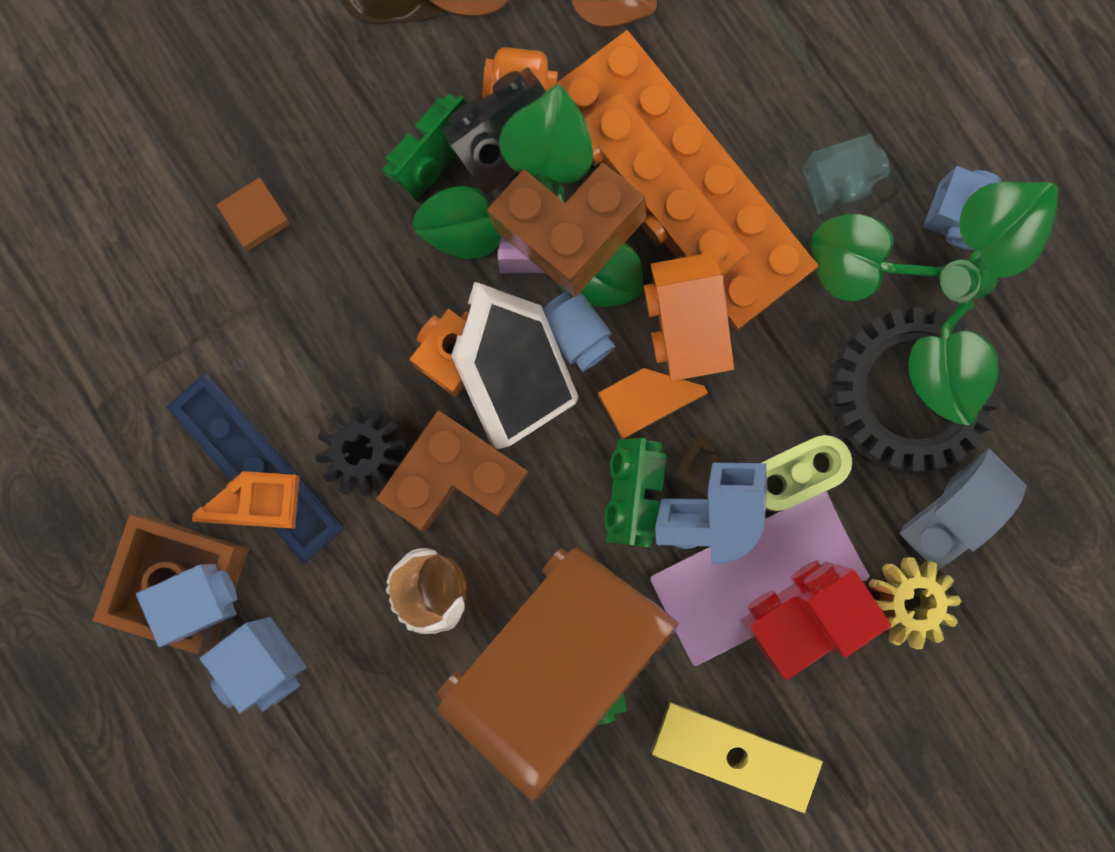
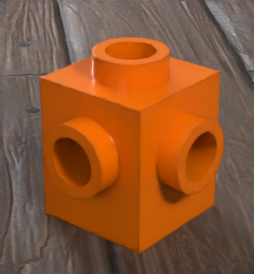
M448 309L441 319L434 315L424 325L416 339L421 345L409 360L416 369L456 398L465 386L451 354H448V352L455 346L457 336H462L469 312L465 311L459 317Z

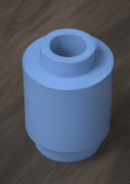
M564 292L543 309L547 315V321L559 350L570 365L576 363L582 372L594 366L615 349L616 346L609 338L612 332L582 293L578 294L575 298L569 292Z

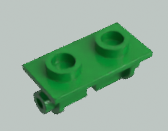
M447 94L444 99L438 97L432 107L415 125L416 129L424 137L418 141L407 134L395 149L384 158L387 164L381 171L394 183L397 184L399 182L414 201H417L426 189L437 181L440 173L457 155L450 146L442 129L449 125V118L452 114L467 104L461 95L457 99L451 94Z
M646 438L619 439L617 441V449L613 452L610 461V473L613 478L611 501L608 503L604 513V525L607 530L606 543L652 548V538H656L655 526L661 501L644 499L645 489L663 490L667 454L662 453L663 443L646 441Z

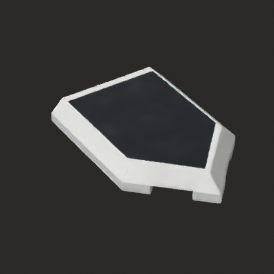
M474 282L468 301L471 308L462 336H457L451 357L491 446L495 449L511 446L576 404L578 394L542 306Z

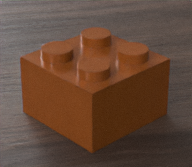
M129 515L93 621L156 641L136 594L201 564H215L218 572L224 570L229 575L236 590L249 547L151 516ZM225 620L179 642L169 644V646L194 654L208 652L217 645Z

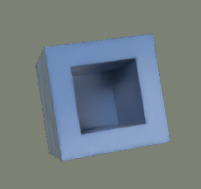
M215 564L198 565L136 594L158 647L179 642L237 615L232 604L237 601V593L232 580L224 570L218 572Z

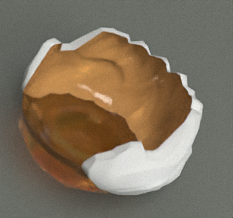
M419 548L406 554L392 568L386 581L388 584L386 593L390 595L391 610L398 614L399 622L406 624L409 631L419 634H436L454 628L460 620L465 608L464 602L466 601L467 583L462 569L452 558L440 555L436 550Z

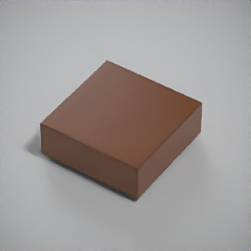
M260 177L216 204L232 231L247 251L290 225L287 217Z

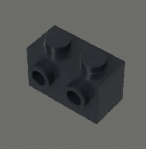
M528 67L520 73L519 71H512L501 77L492 87L493 92L477 104L468 103L459 108L449 118V125L442 129L450 146L487 195L518 173L508 165L500 151L499 141L503 126L517 111L533 103L546 93L540 81Z

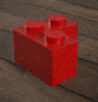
M818 560L796 571L791 576L794 583L779 594L772 590L751 602L747 607L750 614L740 620L773 671L786 681L831 650L845 658L892 626L854 569L829 562L820 564Z

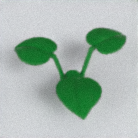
M559 84L551 87L533 103L517 111L503 126L500 135V151L508 165L518 173H521L523 169L526 170L563 202L565 189L560 183L578 181L587 173L593 160V143L586 121L575 102ZM513 176L512 179H511V182H512L517 176ZM452 187L436 193L419 207L412 223V228L419 237L438 250L460 259L484 257L497 248L502 238L496 232L488 215L489 202L486 195L479 189L472 187ZM624 243L579 294L582 293L591 306L599 307L617 306L637 299L644 293L643 267L640 258L628 244ZM559 285L563 292H567L562 286Z
M1001 181L979 188L965 202L959 220V231L962 240L976 250L970 255V258L955 260L946 266L935 267L886 262L885 260L893 247L892 233L884 223L869 215L846 214L831 218L821 224L811 237L810 248L812 256L819 265L816 268L818 277L825 289L839 299L859 301L870 297L879 289L882 281V271L893 274L936 276L940 278V285L944 294L949 299L959 302V306L943 324L941 337L927 336L919 339L914 344L909 357V375L915 391L930 409L947 420L961 425L975 423L980 410L994 391L999 374L997 354L993 346L982 335L970 330L953 334V329L967 311L973 310V299L986 297L995 289L998 277L1005 278L1018 275L1031 267L1039 258L1054 225L1058 189L1057 185L1052 182L1029 183Z

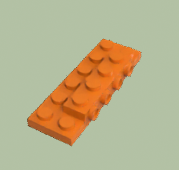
M628 30L557 82L575 102L586 121L593 143V160L591 164L596 166L603 162L645 196L646 219L642 223V227L651 240L659 246L665 243L676 259L714 252L723 276L728 323L735 332L819 266Z

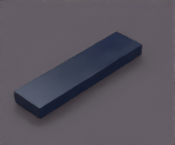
M205 372L166 406L230 481L243 471L300 476L210 374ZM300 477L295 529L272 528L303 563H307L346 527Z

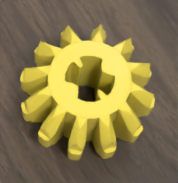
M906 557L902 559L900 569L894 564H885L882 570L887 583L872 579L869 587L873 591L880 593L879 600L875 601L892 625L888 628L890 629L888 641L899 646L907 639L910 647L914 649H922L926 637L936 643L943 641V632L939 624L951 627L958 624L957 619L947 613V607L959 605L961 602L960 597L945 594V591L951 587L954 579L950 575L936 577L937 564L932 561H925L919 567L915 558ZM914 595L919 596L921 600L920 606L913 607L912 611L906 610L904 606L905 600L913 598Z

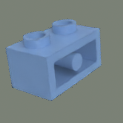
M271 617L245 623L199 658L214 678L210 681V685L217 698L228 708L235 706L239 713L255 705L263 712L270 706L277 704L300 686L295 677L308 668Z

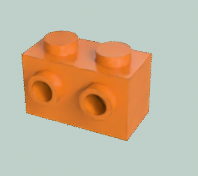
M714 252L650 264L653 284L644 285L646 305L649 317H659L661 331L651 332L656 362L667 363L671 381L734 370L723 276Z

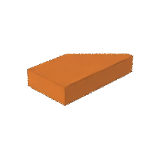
M643 368L598 392V396L621 439H625L705 396L708 392L703 385L683 379L671 381L669 375Z
M243 471L228 483L227 487L209 503L195 511L192 522L295 529L300 476Z

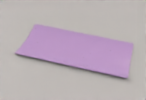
M827 491L766 518L759 542L745 556L728 563L711 564L710 546L651 576L650 580L665 611L679 622L676 633L691 663L694 666H698L751 639L752 637L740 621L750 614V611L747 609L748 605L769 591L774 590L776 594H779L794 583L791 576L803 566L818 560L820 564L829 562L852 568L856 571L862 582L869 578V574L855 551Z

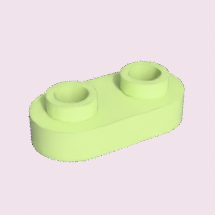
M822 435L761 462L767 463V479L774 475L779 477L783 483V489L778 495H773L767 490L766 510L781 511L789 509L841 484L848 477L852 467V457L848 447L836 437ZM818 453L825 455L829 460V468L824 473L817 471L813 466V459Z

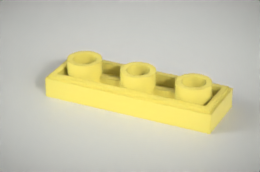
M670 701L651 749V754L802 813H805L823 763L819 758ZM735 747L742 748V759L735 764L728 763V752Z

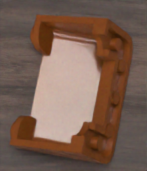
M578 546L574 547L569 553L564 548H560L551 557L542 570L547 578L463 676L456 671L436 694V697L442 701L437 709V713L531 802L539 800L555 780V776L560 771L559 768L568 763L572 758L571 756L639 673L650 663V657L661 651L675 634L679 622L661 607Z

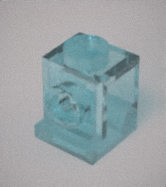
M872 133L812 152L802 167L818 215L828 212L840 197L843 203H850L870 195L873 192L872 187L874 184L890 174L887 155L881 147H876Z

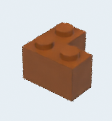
M603 162L566 203L523 169L487 209L496 232L575 298L646 219L645 196Z
M438 410L376 500L418 529L427 531L456 488L500 517L527 478L528 471Z

